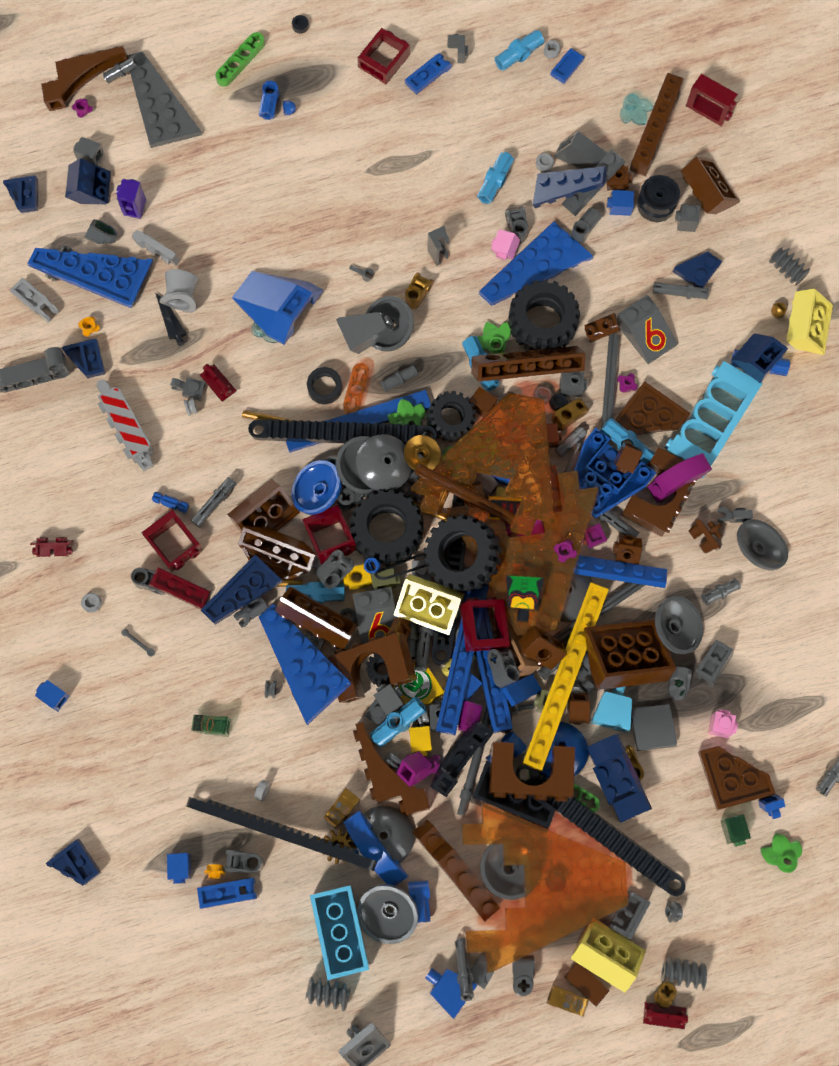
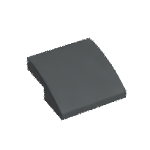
M669 704L631 709L633 735L637 751L677 747L675 728Z

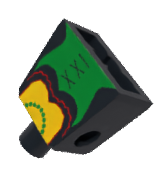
M506 575L508 606L511 610H518V622H529V612H539L547 581L544 578Z

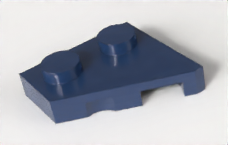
M36 175L3 180V184L21 213L38 211V178Z
M707 251L675 266L672 272L694 287L704 288L720 267L722 261Z
M97 338L62 346L64 353L87 379L105 375Z
M76 839L46 862L48 867H53L82 886L88 884L102 873L80 839Z

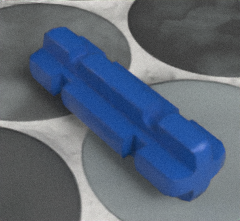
M157 491L152 496V500L155 503H161L163 506L174 510L178 509L182 513L188 511L189 504L187 502H180L179 499L168 495L163 496L162 493Z

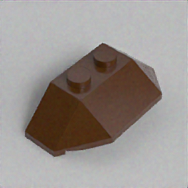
M244 526L238 543L248 560L256 555L277 576L284 579H293L309 573L316 553L303 541L270 528Z

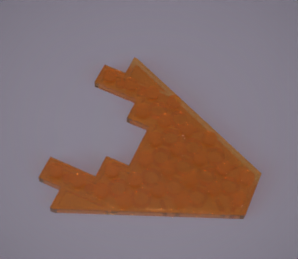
M508 393L441 457L438 466L433 471L468 488H471L477 473L510 479L505 491L506 496L522 499L510 529L511 532L527 536L531 535L536 520L549 523L555 522L545 402L541 398ZM422 477L411 486L412 493L425 495L420 506L421 512L439 516L449 492Z
M578 471L558 473L562 511L543 514L545 533L507 538L506 522L503 520L487 522L486 512L464 500V506L447 508L450 516L457 517L461 514L483 521L499 537L500 543L498 545L502 547V553L499 554V558L502 561L501 565L497 564L496 569L499 571L496 575H491L492 581L488 584L497 600L504 599L506 616L517 635H525L534 625L545 632L557 631L599 492L598 487L580 489ZM482 485L465 487L484 497ZM467 535L462 536L474 560H476L478 546L475 539ZM565 540H571L573 543L572 547L576 550L577 556L569 558L566 562L562 563L558 560L559 556L554 551V546L565 542ZM506 575L544 578L547 581L539 612H529V622H518V610H511L508 606Z
M481 804L482 823L462 824V845L503 844V865H524L525 907L505 908L506 930L465 931V952H486L487 973H492L628 905L626 863L487 804Z

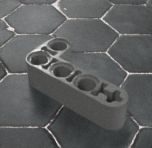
M51 347L44 351L45 358L0 369V392H11L67 377L69 369L62 349Z

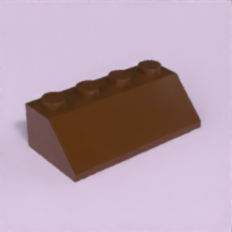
M291 586L283 594L275 610L282 618L296 622L298 627L310 630L317 638H324L333 647L343 650L358 625Z

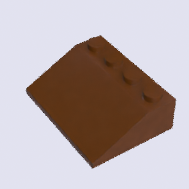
M655 620L584 628L590 671L597 690L666 682L676 670L668 648L664 646L657 634Z

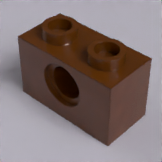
M535 625L519 640L521 653L526 658H532L540 666H545L551 670L567 655L563 642Z

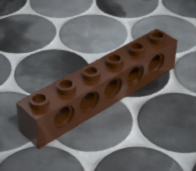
M667 73L632 159L629 171L643 176L647 175L684 78Z
M578 346L472 356L471 374L480 382L585 371L586 353Z

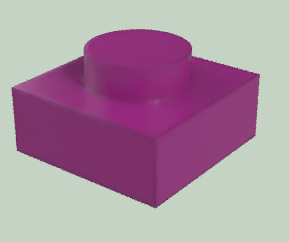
M600 523L581 532L589 549L607 542Z

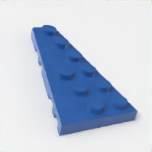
M553 222L479 291V295L493 306L510 298L518 290H522V286L526 284L531 285L532 281L536 280L539 283L542 280H549L562 274L563 271L569 268L577 267L578 264L584 261L592 260L593 255L558 224Z
M35 248L27 264L31 268L132 308L152 266L153 259L146 258V260L136 259V257L122 258L117 257V255L81 254L75 251L60 252L54 249Z
M272 604L259 616V619L304 721L308 725L351 685V682L289 619L282 618L275 611L276 606Z

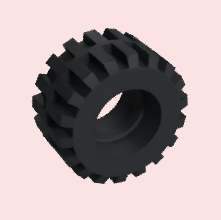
M446 391L443 395L439 394L433 400L428 409L426 419H428L427 425L435 429L438 439L442 437V441L450 439V442H454L456 439L461 440L463 436L469 433L476 420V410H473L474 404L473 402L469 403L470 398L468 396L464 398L462 397L464 394L461 392L457 395L456 391H452L450 394ZM445 408L455 409L461 416V423L458 425L447 424L442 419L441 411Z

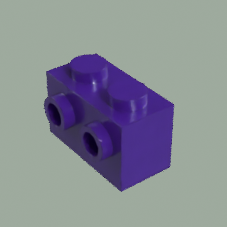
M122 179L121 185H118L116 191L124 216L141 219L146 204V197L142 186L135 179Z

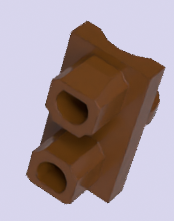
M615 313L584 325L590 343L621 331Z
M700 519L696 520V524L689 530V533L694 539H697L702 534L705 535L707 540L699 545L702 551L707 554L714 549L716 551L719 550L721 547L712 535L715 534L718 539L723 536L719 531L723 527L722 524L715 525L711 520L707 523L711 530H708Z

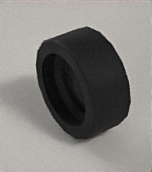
M321 367L312 371L308 376L306 384L308 394L313 401L326 405L338 400L342 393V381L337 371L332 368ZM320 377H330L335 381V390L328 395H320L314 390V382Z

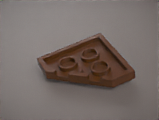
M644 381L615 421L626 430L640 435L679 430L689 417L690 412Z
M720 746L698 752L716 810L776 794L768 773L753 767L750 763L730 754Z

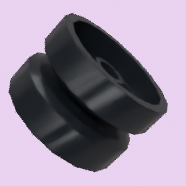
M655 175L646 179L637 200V208L642 217L657 223L669 219L675 212L680 198L678 184L672 178L665 175Z

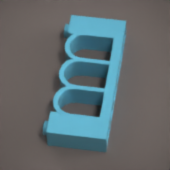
M723 361L721 366L717 365L711 375L714 377L705 390L704 399L695 405L690 416L691 420L686 421L674 440L670 438L664 447L667 449V452L684 461L703 453L710 466H712L763 384ZM715 388L723 389L743 402L735 412L715 400L711 390ZM709 409L730 422L722 433L701 420L698 410ZM688 429L698 430L717 443L709 454L688 441L685 431Z

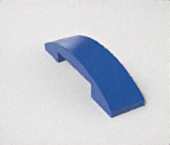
M361 810L344 821L349 835L364 857L378 861L375 872L386 884L396 886L408 878L407 873L397 859L395 861L392 859L371 830L372 825Z

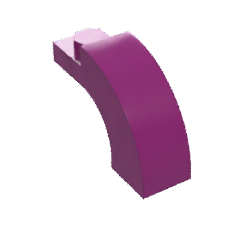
M702 453L663 472L655 478L656 481L650 484L648 488L658 503L684 485L702 478L712 468Z

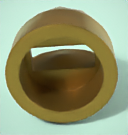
M782 302L775 303L771 308V314L775 318H782L787 311L786 305Z

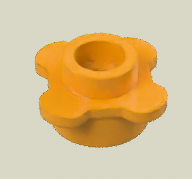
M93 316L85 317L78 323L85 337L100 330Z
M208 864L207 870H204L208 878L219 879L221 875H225L223 865Z

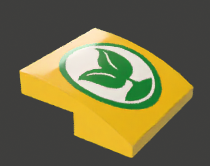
M428 666L426 671L415 670L417 680L399 686L403 692L401 697L406 704L414 697H417L426 706L444 694L443 689Z

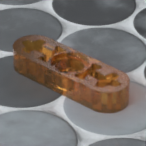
M358 363L352 369L343 403L346 414L355 413L361 408L369 378V368L364 363ZM360 369H363L364 373H362L360 381L358 380V372ZM358 385L362 390L356 394L351 391V388ZM352 398H354L355 407L350 410L348 405H351Z

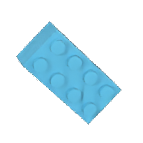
M351 885L310 895L327 979L331 980L369 970Z

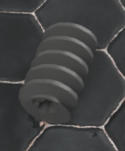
M782 247L770 258L769 263L775 262L774 267L776 269L781 267L779 272H786L784 277H791L790 283L796 282V286L808 275L810 268L804 270L805 263L798 265L800 258L793 260L795 253L788 255L790 248L783 250Z
M667 957L662 966L661 983H664L667 977L671 984L676 979L678 986L681 985L682 981H685L687 988L691 982H693L694 989H697L698 985L701 984L702 991H704L707 982L705 963H700L698 966L697 962L694 961L690 964L688 960H684L681 963L679 958H676L673 962L672 957Z
M311 976L306 998L308 997L310 1005L315 999L317 1006H321L322 1002L325 1001V1008H329L330 1004L333 1003L334 1010H337L341 1004V1009L344 1012L348 1005L351 987L347 990L346 983H343L339 989L337 981L330 987V980H327L322 985L321 978L314 983L313 976Z

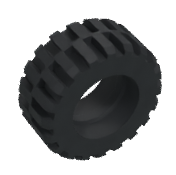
M538 280L532 281L531 285L526 284L522 286V290H518L515 293V298H512L508 316L511 335L513 338L517 337L516 342L519 345H525L524 349L528 351L530 349L566 347L575 336L580 318L579 303L577 300H574L575 295L572 292H567L568 288L563 285L561 287L558 285L559 282L553 281V283H549L548 280H542L539 283ZM536 306H547L559 314L561 322L552 328H540L530 322L527 312Z
M383 489L377 490L378 494L374 495L371 492L367 494V499L362 498L358 502L359 506L354 508L353 516L350 519V530L359 554H363L366 560L368 558H375L380 563H385V566H390L391 563L412 557L413 552H417L419 544L423 539L424 520L423 515L420 513L421 509L418 505L414 504V500L411 497L406 498L405 493L401 491L399 494H396L394 489H389V492H383ZM382 513L396 514L403 519L405 532L401 538L394 542L384 543L377 541L369 532L371 520Z
M461 514L457 517L449 516L447 517L448 521L441 520L438 522L439 527H433L430 531L432 533L431 537L426 538L425 542L428 543V546L424 548L423 554L427 555V558L424 559L425 565L429 566L427 571L431 576H434L436 582L447 588L461 592H470L474 588L480 589L483 587V583L488 584L492 581L490 578L492 574L496 575L499 571L496 569L497 564L501 565L502 561L499 558V554L502 553V547L498 545L500 543L499 537L494 534L495 531L475 517ZM467 535L475 539L478 546V555L470 568L460 572L450 566L448 553L456 539Z

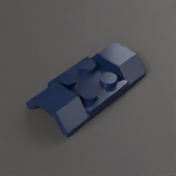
M618 733L587 747L589 756L594 764L593 770L609 805L612 804L620 823L652 809Z

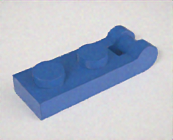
M438 53L407 77L405 84L417 95L444 72H448L452 64L449 61H445L444 56Z
M255 878L197 888L199 908L203 909L258 899L257 892L254 891ZM246 886V894L241 895L240 887Z

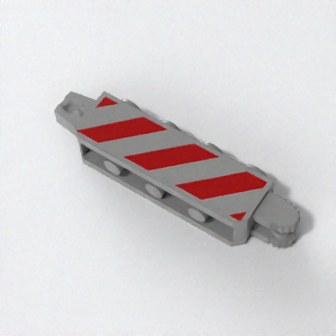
M99 380L97 388L101 393L98 395L101 402L98 405L102 413L107 412L109 417L106 420L111 429L115 427L118 433L114 435L119 444L124 443L126 448L123 451L128 460L132 458L134 463H137L143 471L154 467L150 457L153 453V448L120 388H110L106 380Z

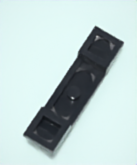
M479 721L468 728L441 762L430 787L447 797L457 784L458 780L456 777L477 748H483L494 732Z

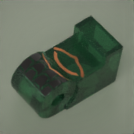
M193 715L191 731L205 735L228 737L231 719L226 716Z

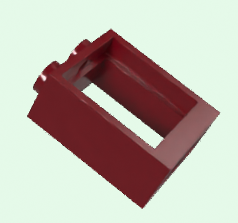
M381 28L357 57L358 68L387 85L410 56V44L406 40L396 37L391 31ZM382 41L399 51L387 67L370 58Z
M701 73L691 88L686 107L722 127L725 121L729 122L734 113L733 110L738 103L736 102L738 94Z
M338 505L319 514L302 519L321 565L336 550H341L344 556L357 551L354 539ZM340 523L347 541L321 551L313 533Z
M173 509L141 532L171 572L180 570L187 560L196 558L202 550L199 542ZM177 524L193 546L170 563L153 540Z
M474 597L466 599L467 601L460 605L466 652L489 651L491 649L502 650L510 646L504 599L497 600L496 597H487L485 600H478V598ZM494 607L498 639L477 640L473 608Z

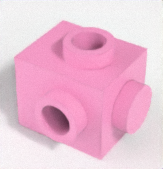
M498 230L496 238L492 241L491 250L498 259L513 260L520 239L515 233Z
M722 709L714 712L711 715L708 734L723 738L731 737L737 731L738 722H735L736 716L731 715L730 711Z

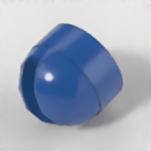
M289 100L283 101L284 115H292L296 111L295 103Z
M368 558L364 562L366 572L374 574L380 570L379 560ZM372 561L376 566V569H374L373 565L371 564Z

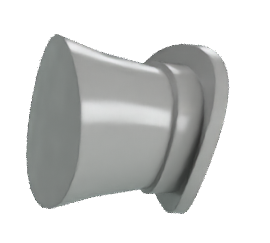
M171 269L166 271V293L160 298L159 302L186 313L194 312L196 310V301L193 298V293L199 278L184 270Z

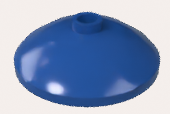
M319 460L308 464L298 473L292 485L291 497L293 504L299 511L309 515L319 514L327 510L336 501L342 486V482L337 475L336 466L329 461Z
M560 721L542 771H540L548 778L551 773L552 748L558 746V744H563L565 747H575L574 776L582 771L588 760V744L583 734L575 726Z

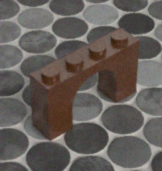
M658 447L648 466L657 472L656 474L661 475L684 460ZM697 480L676 490L673 500L662 506L650 504L633 495L621 516L662 537L665 532H670L674 524L671 522L673 516L678 517L682 509L679 506L681 501L687 500L691 492L688 488L690 484L694 486Z
M396 630L386 633L385 637L370 638L368 643L354 644L351 646V649L337 650L334 652L335 655L328 657L329 661L351 682V685L338 696L339 703H350L365 698L360 678V668L365 658L373 653L379 654L384 659L391 685L400 686L417 680L405 634L398 633Z
M492 743L489 793H494V797L506 798V794L514 795L515 799H527V796H535V800H547V797H555V801L568 802V798L573 797L575 747L554 746L552 748L549 778L541 785L530 786L521 782L514 773V743Z

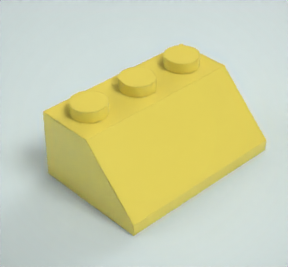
M815 288L797 291L792 302L793 307L789 318L790 324L786 335L787 342L795 349L823 355L826 350L833 305Z
M409 574L405 579L394 615L449 635L465 593Z
M592 917L579 939L571 959L616 988L626 992L637 978L646 950Z

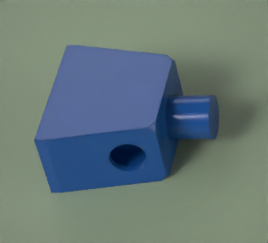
M431 968L425 977L426 980L434 985L430 994L454 1019L466 1003L460 997V986L457 982L458 974L446 969L441 975ZM472 982L473 991L477 987V984Z

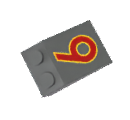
M648 295L618 313L616 319L621 331L647 364H650L678 345L659 308Z
M391 587L353 594L361 643H368V640L373 637H385L394 619L397 618L394 615L395 605Z

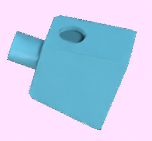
M625 687L613 688L612 693L605 691L602 694L590 723L625 733L630 731L632 698L623 696Z

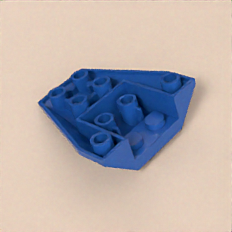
M251 271L232 296V299L268 337L285 345L294 333L293 323L309 302L313 305L323 293V289L308 281Z
M597 428L591 432L583 443L565 494L566 497L594 518L599 517L644 489L657 473L642 461L636 467L634 473L627 472L626 474L617 470L614 460L618 451L609 445L611 438Z

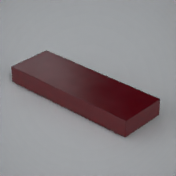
M159 567L156 568L149 583V586L199 609L205 606L211 592Z

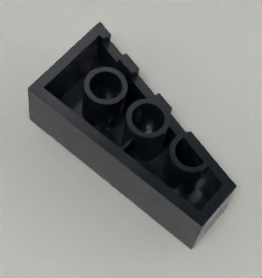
M486 760L470 803L540 831L547 832L556 809L544 800H535V796H527V799H515L514 795L506 794V798L494 797V793H489L491 763Z

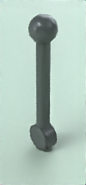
M128 629L121 631L122 636L130 638L143 648L148 656L152 657L155 655L154 649L146 647L133 637Z

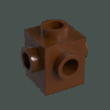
M622 165L608 180V191H625L629 189V183H632V172H628V166Z
M619 535L618 542H614L613 545L616 561L639 565L642 539L631 535Z

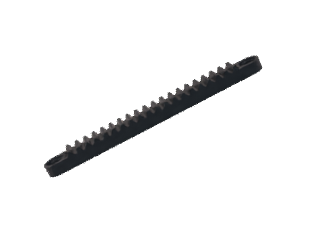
M286 419L254 420L248 427V431L253 439L263 441L345 444L355 437H373L384 434L396 437L406 445L412 437L422 435L425 432L432 433V439L435 442L437 440L434 428L416 424L394 425L392 423L365 424L362 422L341 423L339 421L312 422L310 420L289 421ZM260 425L263 427V432L258 435L254 434L253 429Z
M461 478L456 482L459 485L466 484L469 486V490H474L472 481L467 478ZM453 495L451 516L457 517L461 514L469 517L472 504ZM467 535L456 539L448 553L450 566L460 572L463 571ZM456 619L449 635L435 630L432 660L436 665L444 666L451 659ZM439 650L447 653L445 660H438L436 658V653Z
M524 764L519 765L515 772L516 777L521 782L530 786L541 785L548 779L540 771ZM522 769H528L531 772L529 779L524 780L520 777L519 774ZM574 796L568 798V802L555 801V797H547V800H544L554 807L556 812L567 818L571 823H574L578 828H581L583 832L608 848L610 852H613L617 857L627 862L636 871L670 895L679 896L684 893L686 884L680 874ZM674 879L679 880L681 887L678 890L671 889L669 886L670 881Z
M189 797L186 804L188 808L375 871L378 862L359 855V850L353 848L351 850L348 846L336 844L333 841L328 842L325 838L313 836L301 830L298 831V829L210 799L207 802H203Z

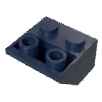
M82 158L77 159L68 165L65 198L80 204H108L111 171Z
M754 333L731 359V362L761 383L783 358L788 348L774 337Z

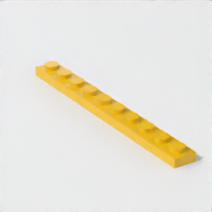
M591 582L589 584L565 648L567 655L559 664L522 763L539 771L543 769L587 650L584 628L596 625L609 590Z

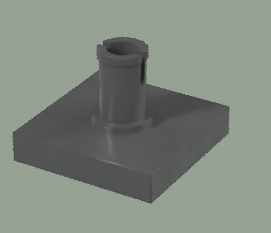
M372 1022L362 1031L355 1024L351 1026L354 1032L350 1028L347 1030V1035L351 1040L339 1049L338 1052L350 1066H368L387 1050L391 1044Z

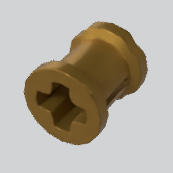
M669 982L660 984L658 992L654 995L655 1003L661 1008H668L677 995L676 987Z

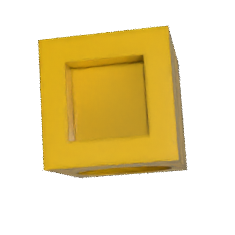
M364 564L354 566L352 571L343 578L344 585L349 586L350 591L372 586L371 575L365 571ZM355 574L362 576V579L358 582L353 581L351 578Z
M429 726L409 728L411 754L419 751L423 756H428V753L432 751Z

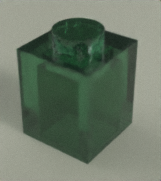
M744 814L720 820L727 844L733 843L734 847L746 844L745 840L751 839Z

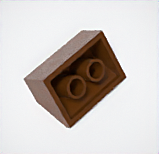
M695 157L681 170L684 175V181L691 186L692 193L700 200L701 208L704 212L718 214L740 202L713 159Z
M270 479L227 515L242 533L244 526L264 527L278 531L300 512L281 485Z

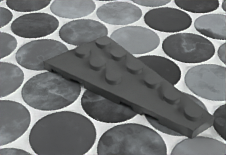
M138 52L128 55V58L133 56L138 63V67L132 69L130 75L150 147L154 148L201 136L202 133L145 54Z

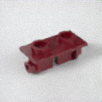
M206 364L203 367L204 372L200 374L201 378L221 402L237 392L215 364Z
M38 537L30 545H35L32 548V554L37 557H50L51 549H54V556L68 557L73 553V549L69 547V544L74 542V540H68L67 537H56V540H48V537Z
M645 1002L643 1024L685 1029V1023H688L687 1008L672 1005L668 1008H661L656 1003Z

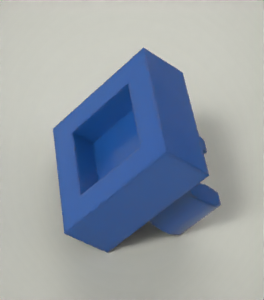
M775 794L758 799L759 807L768 812L769 816H772L773 819L781 817L779 809L786 807L783 798Z

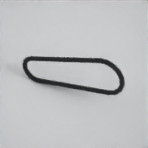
M423 553L417 554L408 559L402 560L400 562H397L395 564H392L390 566H387L376 571L374 573V576L381 580H387L427 567L424 564L387 577H381L377 575L382 571H385L387 569H390L392 567H395L417 557L427 555Z

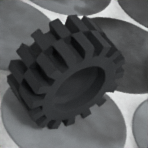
M373 653L374 657L370 656L368 658L370 662L367 661L366 671L371 682L374 685L376 684L377 687L384 683H387V685L391 684L388 673L381 675L377 671L378 667L385 663L384 659L379 654Z

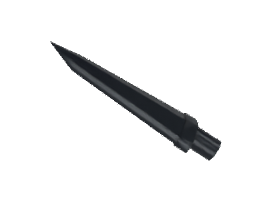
M156 294L169 340L175 339L178 346L184 345L183 336L187 335L185 329H183L172 309L159 302L161 296Z

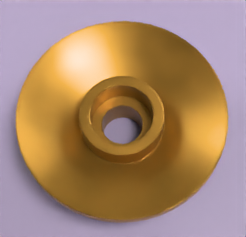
M417 435L406 443L404 457L407 464L413 470H416L419 464L433 470L440 462L441 451L435 440L425 435ZM418 453L423 455L422 459L418 457Z

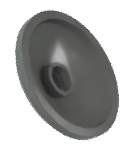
M394 296L382 297L372 303L365 314L380 312L388 315L393 325H396L393 333L372 345L377 350L390 352L401 348L411 337L414 329V315L410 306L404 300Z
M384 434L375 435L367 439L359 447L355 459L356 471L361 481L376 491L383 489V492H389V489L395 490L401 487L409 478L412 469L404 457L405 444L396 437ZM385 458H388L390 460L389 464H386L384 462Z
M366 436L355 437L346 442L336 457V471L340 481L351 491L360 494L376 492V490L369 488L361 481L355 466L359 447L370 438ZM385 458L384 462L386 464H389L390 460L388 458Z
M755 519L747 520L740 525L737 531V542L741 552L748 561L759 568L770 571L778 570L785 565L788 560V549L784 539L777 530L769 524Z
M549 570L542 577L547 583L541 607L547 615L555 620L573 622L577 619L590 582L593 583L590 576ZM569 587L572 592H565V588Z
M672 596L664 599L659 604L655 615V626L664 646L676 654H688L697 649L703 637V623L693 603L684 597Z
M378 806L365 812L364 816L372 825L371 830L394 861L397 859L399 863L404 861L410 854L414 844V835L412 834L414 829L409 818L404 813H401L399 809L391 806ZM386 832L388 834L387 839L382 840L380 834Z
M512 836L502 837L492 842L485 849L480 862V874L483 883L492 894L502 899L516 900L527 896L537 886L541 876V861L535 848L524 839ZM507 864L511 866L510 872H506L505 866Z
M381 884L368 889L362 895L357 907L360 926L369 937L381 943L396 944L403 942L413 934L418 924V909L413 898L406 891L394 885Z

